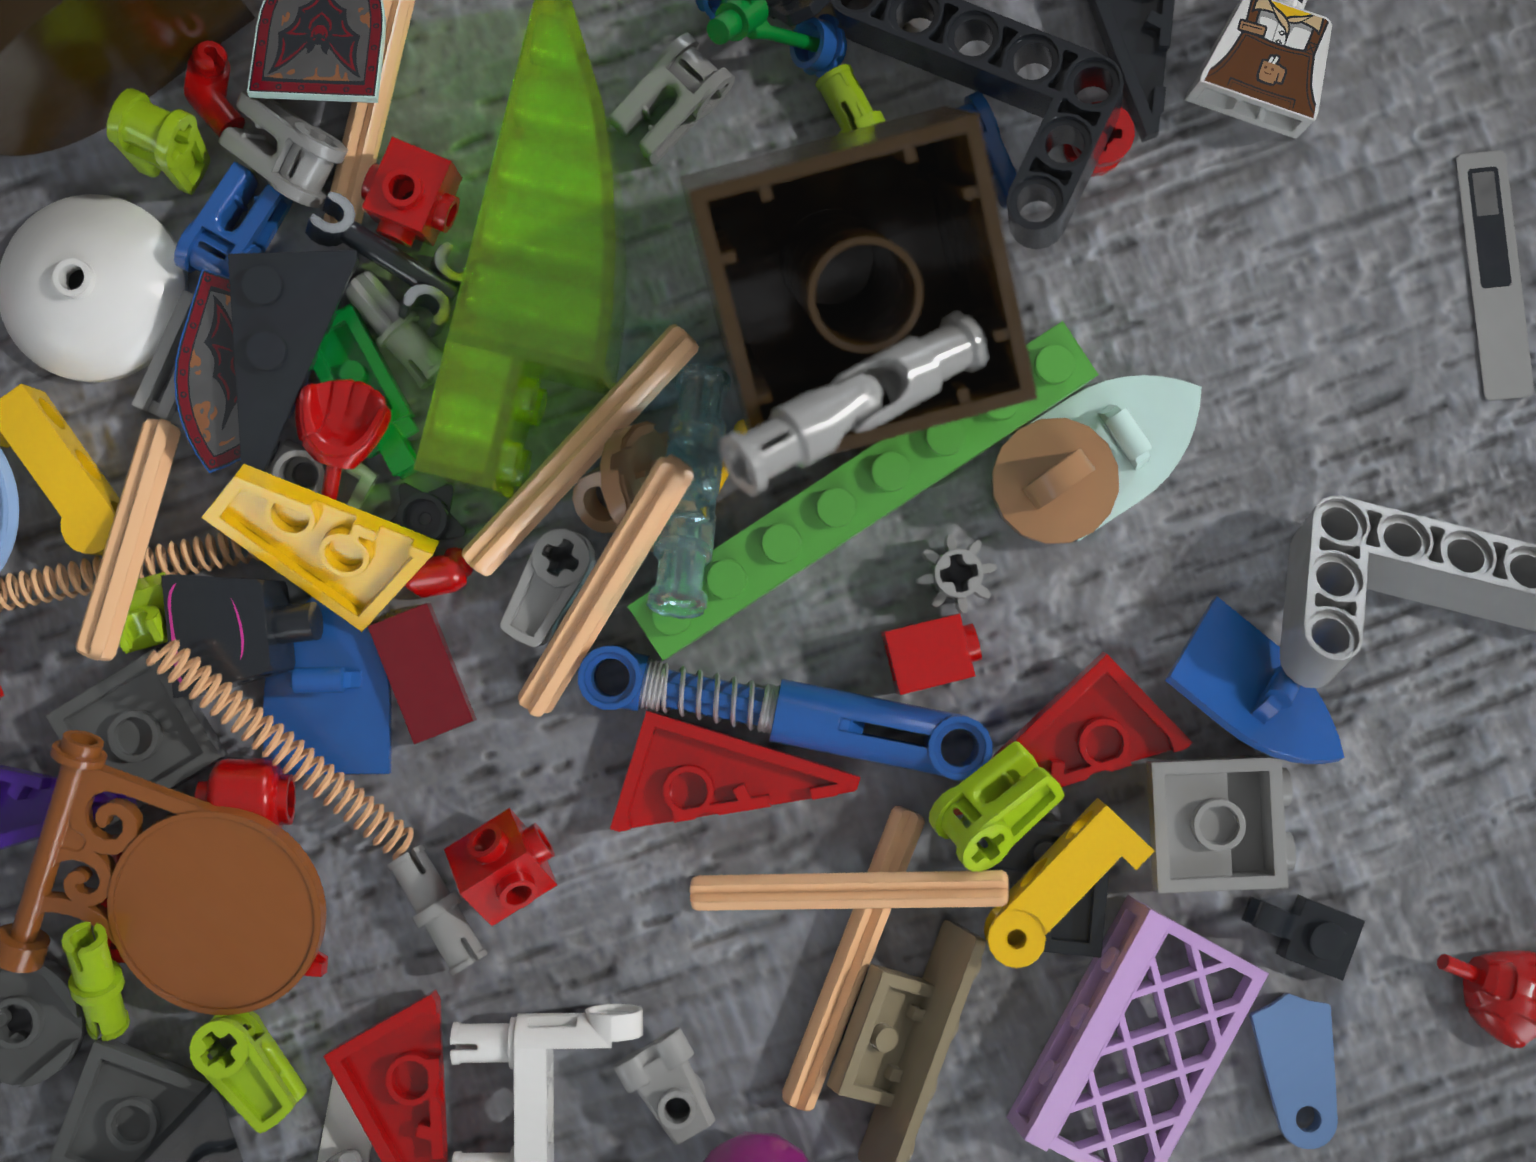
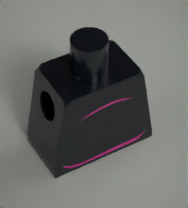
M175 574L161 575L168 643L173 640L180 641L176 654L184 648H190V656L187 662L194 657H201V664L198 670L205 665H211L212 671L209 677L221 673L222 681L220 685L225 682H232V688L291 671L296 663L294 643L319 640L322 637L323 616L319 605L316 602L290 604L288 586L285 581ZM178 660L172 667H170L171 672H172V670L174 669V667L177 665V663L179 662V660ZM189 668L172 683L173 698L189 697L190 692L201 676L186 690L178 691V686L190 670ZM211 685L208 688H206L200 695H205L211 687Z

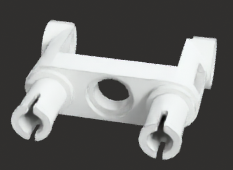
M602 1004L588 1007L585 1009V1013H518L517 1017H511L510 1023L462 1024V1022H453L450 1045H456V1048L450 1051L452 1065H459L460 1063L509 1062L510 1069H514V1146H512L510 1152L462 1153V1151H455L452 1156V1162H554L553 1049L612 1048V1042L640 1038L643 1035L642 1007L632 1004Z

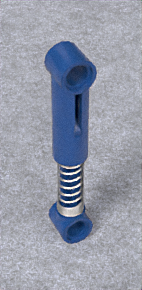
M602 646L592 650L583 659L578 670V686L583 697L591 705L603 710L622 708L638 712L640 708L645 707L646 710L650 708L651 711L655 709L657 712L661 707L664 713H667L670 709L679 710V714L682 717L687 712L696 713L698 720H701L704 715L711 716L716 724L721 719L730 720L733 727L738 722L746 723L750 731L755 726H758V732H768L770 734V742L944 776L952 780H965L991 760L993 755L992 740L988 730L979 721L962 714L781 679V683L778 686L768 683L764 688L756 687L752 679L747 685L737 683L735 676L730 681L720 679L718 672L713 678L703 676L701 669L696 674L687 673L684 665L680 667L679 671L669 669L667 662L664 664L662 661L658 663L657 660L653 662L652 659L650 660V655L636 653L623 646ZM608 659L619 660L628 669L629 684L620 695H609L603 692L596 681V673L599 666ZM870 723L925 734L923 745L863 733L864 724ZM954 729H965L973 740L971 755L965 761L958 764L946 762L941 753L943 737Z

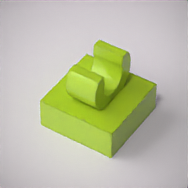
M165 572L138 579L119 644L125 654L168 642L161 575H166Z

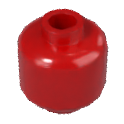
M228 758L220 760L214 764L208 781H199L196 786L195 798L214 806L238 808L258 814L281 828L283 825H291L295 815L296 789L293 775L283 774L280 764L273 766L272 761L274 759Z

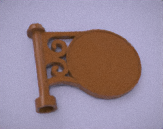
M81 730L64 732L62 739L55 741L50 751L51 757L60 763L61 767L13 923L0 927V968L15 973H31L43 967L51 940L49 935L40 928L45 912L69 915L85 922H91L92 926H95L96 923L101 924L106 929L107 937L115 944L121 957L133 974L155 994L181 1008L209 1015H235L263 1008L287 994L300 981L316 958L323 941L327 919L326 900L320 877L314 864L299 843L277 824L258 814L238 808L214 806L203 800L105 765L107 753L103 750L104 741L102 738ZM107 791L132 797L172 813L157 820L143 831V815L137 805L128 799L114 798L104 803L96 812V821L93 817L92 804L97 794ZM114 815L123 821V831L121 834L111 835L101 828L110 824L114 820ZM123 852L118 863L115 864L114 858L111 855ZM75 860L84 862L96 870L100 880L97 889L86 887L84 882L93 876V871L87 866H79L68 873L64 879L63 888L65 892L52 891L61 861ZM108 897L107 908L99 904Z

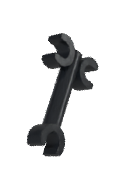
M330 191L326 196L322 210L334 217L338 222L329 223L321 217L312 214L305 231L308 237L315 243L327 247L338 246L344 243L412 286L407 290L401 301L398 316L405 320L413 308H427L434 316L427 334L432 338L439 335L450 317L451 303L457 295L464 294L472 289L481 272V263L474 260L469 269L462 273L451 270L446 261L453 245L446 242L438 247L430 267H427L356 222V214L351 202L343 195Z

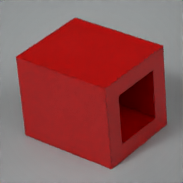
M960 613L880 632L895 693L899 695L975 677L976 674L972 662L982 660L980 643L973 623L963 625Z

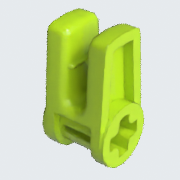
M134 88L124 90L115 100L107 120L106 134L108 140L119 149L138 172L149 177H157L163 171L178 190L193 195L211 162L209 153L198 130L196 117L181 109L170 112L151 103L149 96Z
M1015 741L959 785L943 793L934 802L930 810L929 822L940 837L950 839L956 845L957 857L965 868L972 872H981L998 864L1008 854L1010 848L1064 798V791L1049 772L1038 766L1034 756L1020 742ZM955 808H958L964 814L962 818L958 819L954 814ZM981 838L987 841V848L982 847L978 842Z
M254 1011L235 1015H215L209 1022L203 1024L192 1037L189 1050L190 1059L195 1069L207 1078L258 1133H264L280 1123L307 1092L305 1084L264 1026L260 1016ZM244 1024L248 1026V1030L243 1027ZM230 1034L235 1038L237 1044L226 1050L219 1040ZM208 1053L211 1054V1056L213 1057L212 1059H209L207 1057Z

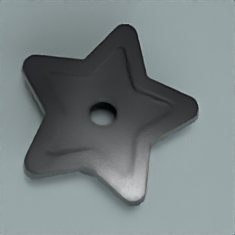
M407 483L399 485L400 505L397 514L390 522L438 541L463 537L465 535L464 527L450 513L454 495L452 485L446 484L428 493H424ZM424 513H428L431 516V522L428 525H423L420 522V517Z

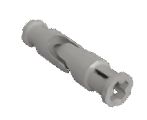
M954 311L942 318L940 328L919 339L908 336L839 374L829 386L805 392L772 410L770 420L743 435L733 431L722 437L720 440V450L724 465L731 478L741 490L754 496L766 489L768 479L789 467L796 465L804 468L833 452L843 435L855 428L854 431L856 433L871 430L938 393L942 382L963 370L973 373L986 366L988 352L986 339L980 327L969 315H964L960 311ZM880 385L886 390L891 405L884 409L881 407L882 389Z

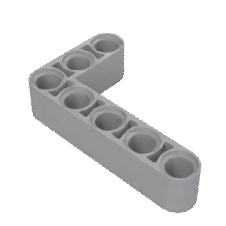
M1344 496L1323 498L1293 535L1290 543L1280 644L1281 666L1286 675L1306 688L1326 686L1361 648L1364 633L1366 589L1536 632V545ZM1316 644L1320 645L1325 651L1321 650Z

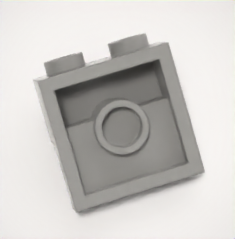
M1267 754L1208 756L1204 757V759L1146 761L1150 847L1154 850V853L1151 855L1153 891L1161 894L1289 888L1288 870H1294L1296 848L1292 834L1286 832L1284 806H1290L1292 802L1293 787L1289 770L1286 767L1282 768V759L1274 758Z

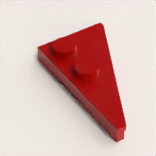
M647 710L610 829L621 832L631 830L632 828L673 821L676 823L694 820L697 817L715 814L724 815L806 799L815 800L833 797L838 794L855 792L861 777L844 770Z

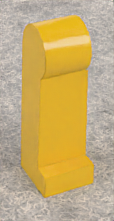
M20 384L0 398V446L5 448L11 446L62 517L61 533L65 542L78 552L103 556L120 498L44 391Z
M1096 798L1009 890V901L1003 907H993L985 919L983 929L985 940L991 953L997 961L1008 967L1021 968L1031 965L1039 959L1044 951L1045 935L1121 857L1137 870L1154 853V850L1105 803Z

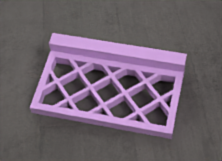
M1127 895L1103 939L1101 958L1093 957L1006 1118L1025 1141L1046 1152L1049 1148L1074 1162H1118L1113 1145L1141 1135L1145 1136L1148 1153L1143 1162H1167L1269 973ZM1169 933L1184 941L1190 966L1160 976L1155 956ZM1199 950L1213 958L1202 962ZM1229 967L1244 974L1232 998L1212 1003L1205 975ZM1147 973L1148 980L1142 982ZM1194 979L1201 1008L1171 1018L1164 989ZM1152 993L1160 1022L1129 1032L1124 1013L1131 1000ZM1222 1016L1219 1022H1217V1017ZM1205 1022L1209 1041L1203 1052L1182 1060L1175 1032ZM1115 1030H1117L1118 1036L1111 1038ZM1163 1036L1171 1064L1140 1074L1133 1046ZM1122 1050L1129 1078L1098 1088L1093 1070L1100 1057ZM1191 1073L1187 1079L1186 1074ZM1174 1078L1179 1096L1172 1109L1151 1116L1144 1088ZM1086 1085L1087 1092L1081 1094L1082 1090ZM1133 1092L1140 1120L1109 1130L1102 1102ZM1092 1107L1098 1130L1097 1135L1074 1143L1059 1135L1070 1113ZM1160 1129L1158 1135L1156 1136L1155 1131ZM1103 1149L1105 1159L1093 1152Z

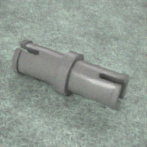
M424 844L413 848L412 852H406L389 863L387 867L394 874L417 913L412 917L418 929L423 926L426 928L449 967L451 976L487 955L488 952L485 948L483 949L458 907L463 902L457 891L450 893L426 853Z

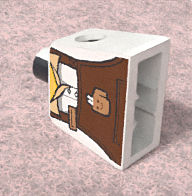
M1240 0L1189 88L1185 101L1297 139L1315 122L1319 111L1332 30L1331 21L1327 17L1304 10L1307 0Z

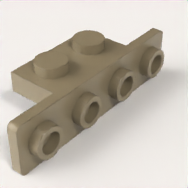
M949 920L943 921L922 978L872 963L869 967L826 1084L838 1095L876 1104L858 1152V1159L861 1162H908L912 1157L918 1130L928 1103L936 1092L937 1078L950 1043L957 1034L960 1016L973 980L980 971L982 955L986 947V940L958 923Z

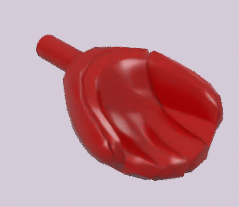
M337 379L318 384L310 383L299 391L296 398L295 418L299 440L303 442V447L315 461L326 465L321 490L322 495L337 500L342 469H355L365 460L383 437L391 420V411L386 406L385 397L378 390L363 381Z
M1523 950L1490 952L1473 957L1468 963L1447 954H1441L1438 957L1437 966L1439 969L1463 978L1464 1001L1466 1007L1469 1008L1468 1012L1474 1021L1490 1036L1513 1049L1523 1048L1536 1038L1535 952Z

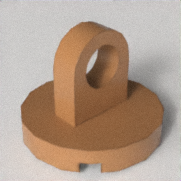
M1068 418L1039 419L1018 429L999 449L992 469V499L1002 520L1020 536L1043 544L1071 543L1093 533L1111 514L1119 492L1118 464L1108 443L1089 426Z
M648 421L613 432L604 444L600 466L579 479L573 489L572 501L575 511L582 522L591 529L601 533L615 532L657 459L671 454L681 458L683 463L691 467L690 461L681 445L667 431L658 433L654 429L657 424ZM694 474L691 484L650 549L651 552L671 548L685 542L693 530L696 514L689 516V501L697 500V484ZM596 487H601L608 509L598 500Z

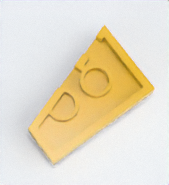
M246 464L242 465L201 517L361 632L430 559L440 542Z

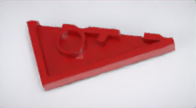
M1103 651L1000 748L991 759L1015 741L1020 742L1034 756L1038 766L1049 772L1060 786L1064 787L1087 780L1090 775L1101 771L1113 772L1132 766L1131 762L1170 750L1174 753L1185 750L1193 742L1118 664ZM955 808L953 811L956 816L963 814L958 808Z
M435 989L330 1049L323 1055L381 1162H448L441 997Z

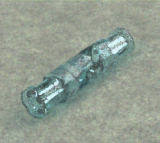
M703 363L687 364L675 377L674 387L679 393L677 413L669 421L665 457L671 454L681 458L683 463L693 469L694 474L691 484L654 543V556L659 560L656 586L651 588L647 606L652 611L663 616L678 619L701 616L707 608L708 597L702 591L705 565L712 561L717 518L715 509L720 489L723 462L720 440L726 434V423L721 418L723 399L726 398L731 386V377L726 371L720 367Z

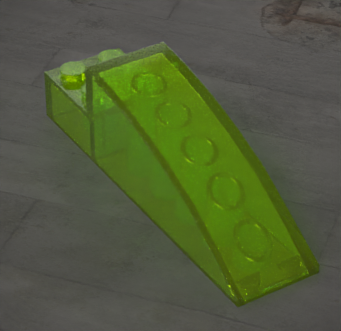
M534 0L414 466V470L438 482L510 499L514 486L521 487L529 474L532 451L526 450L524 447L530 425H540L547 402L548 391L547 389L540 388L541 380L544 379L606 395L617 383L624 336L627 267L624 205L616 147L572 0Z

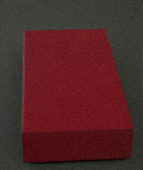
M431 603L422 604L368 626L414 745L477 720Z

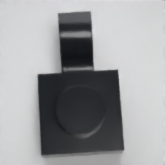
M1299 894L1291 912L1250 896L1241 919L1252 924L1253 927L1282 937L1276 954L1342 981L1365 924L1364 920Z

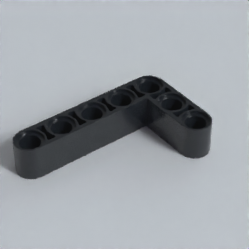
M829 0L833 15L839 21L838 27L844 30L845 37L849 40L1043 118L1009 189L1006 200L1010 233L1014 239L1026 248L1042 249L1056 243L1064 233L1119 119L1124 82L1122 71L1116 62L1105 55L964 0H873L870 5L858 10L846 7L851 0ZM924 18L931 21L928 28L921 32L911 33L902 29L912 19ZM971 41H983L990 45L987 51L977 56H967L959 52L965 44ZM1033 63L1042 64L1049 69L1045 76L1035 80L1024 79L1017 74L1021 68ZM1093 86L1102 88L1109 94L1107 99L1096 104L1084 103L1076 96L1081 90ZM1061 144L1074 145L1082 152L1077 159L1067 163L1056 162L1048 155L1052 148ZM1034 201L1046 202L1054 209L1049 218L1040 222L1028 221L1020 215L1022 208Z

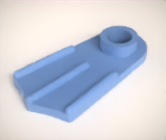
M1285 992L1267 1006L1251 1012L1249 1017L1279 1130L1295 1146L1303 1149H1316L1324 1146L1332 1139L1338 1124L1331 1006L1324 1002L1306 1000ZM1305 1106H1311L1314 1111L1312 1124L1306 1128H1299L1296 1123L1297 1112Z

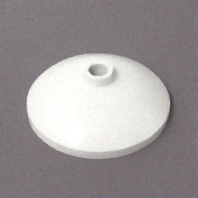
M83 194L67 197L45 206L28 218L17 230L1 260L0 314L7 332L17 347L31 361L43 369L67 379L90 383L108 382L122 379L149 366L183 290L189 292L188 273L176 266L174 262L176 241L165 226L139 206L121 198L100 194ZM82 270L84 273L82 285L77 289L71 290L69 287V277L73 272Z

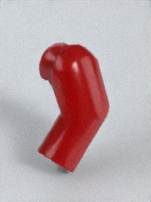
M206 40L199 42L192 50L186 70L184 95L192 108L220 138L223 130L227 127L243 129L245 119L226 99L230 78L228 53L219 43Z
M448 548L444 556L430 557L408 581L405 587L419 597H433L454 593L467 584V578L474 572V569L463 558L462 548Z

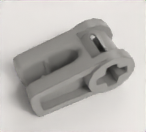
M688 32L676 38L663 51L649 73L609 116L610 124L621 135L627 137L646 119L651 120V114L665 99L672 96L676 98L675 103L654 126H648L649 132L640 140L639 149L641 154L653 165L657 164L700 119L704 118L719 105L735 82V76L723 67L718 70L697 50L699 42Z
M241 91L236 102L238 110L253 120L256 128L265 129L273 135L278 142L277 148L266 141L265 135L236 127L224 129L218 143L266 178L268 183L282 195L302 205L320 208L326 197V193L322 188L334 164L343 162L348 152L347 147L335 137L310 125L273 99L249 98L247 91Z
M566 529L551 530L539 538L534 545L500 623V628L503 632L531 647L544 646L550 641L597 562L596 550L588 538L583 534ZM572 542L574 544L572 555L579 560L576 570L563 569L558 574L555 572L558 567V561L551 557L552 550L555 546L567 548Z

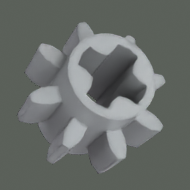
M953 534L945 536L944 539L946 553L939 556L932 550H923L921 553L922 557L932 565L929 574L922 575L915 579V581L919 585L931 584L932 588L936 591L931 600V607L937 608L943 604L946 598L954 599L956 610L962 614L967 613L968 609L966 596L973 593L979 598H990L991 593L981 583L983 575L995 571L997 565L992 563L982 565L976 556L981 549V541L973 542L966 550L957 549L956 539ZM950 557H956L958 566H969L971 578L962 581V592H956L953 582H942L940 571L950 567Z

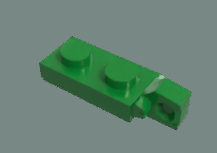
M350 303L335 312L337 316L329 333L323 339L318 351V359L313 369L321 383L337 379L363 381L378 390L385 397L386 406L391 411V420L383 437L368 455V458L371 459L381 453L394 477L399 476L401 480H404L424 469L412 443L408 439L420 432L413 419L416 416L359 311Z

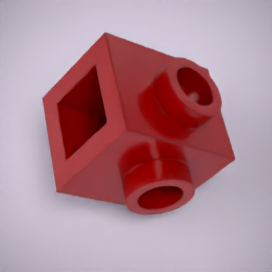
M391 137L380 165L374 163L364 178L361 198L365 201L362 209L378 224L375 232L384 238L409 248L412 247L415 239L434 247L440 231L447 233L456 219L460 199L455 195L462 181V176L451 160Z
M510 808L444 848L460 895L491 926L499 923L519 909L526 907L533 900L557 886L548 860L555 856L548 838L536 823L526 827Z

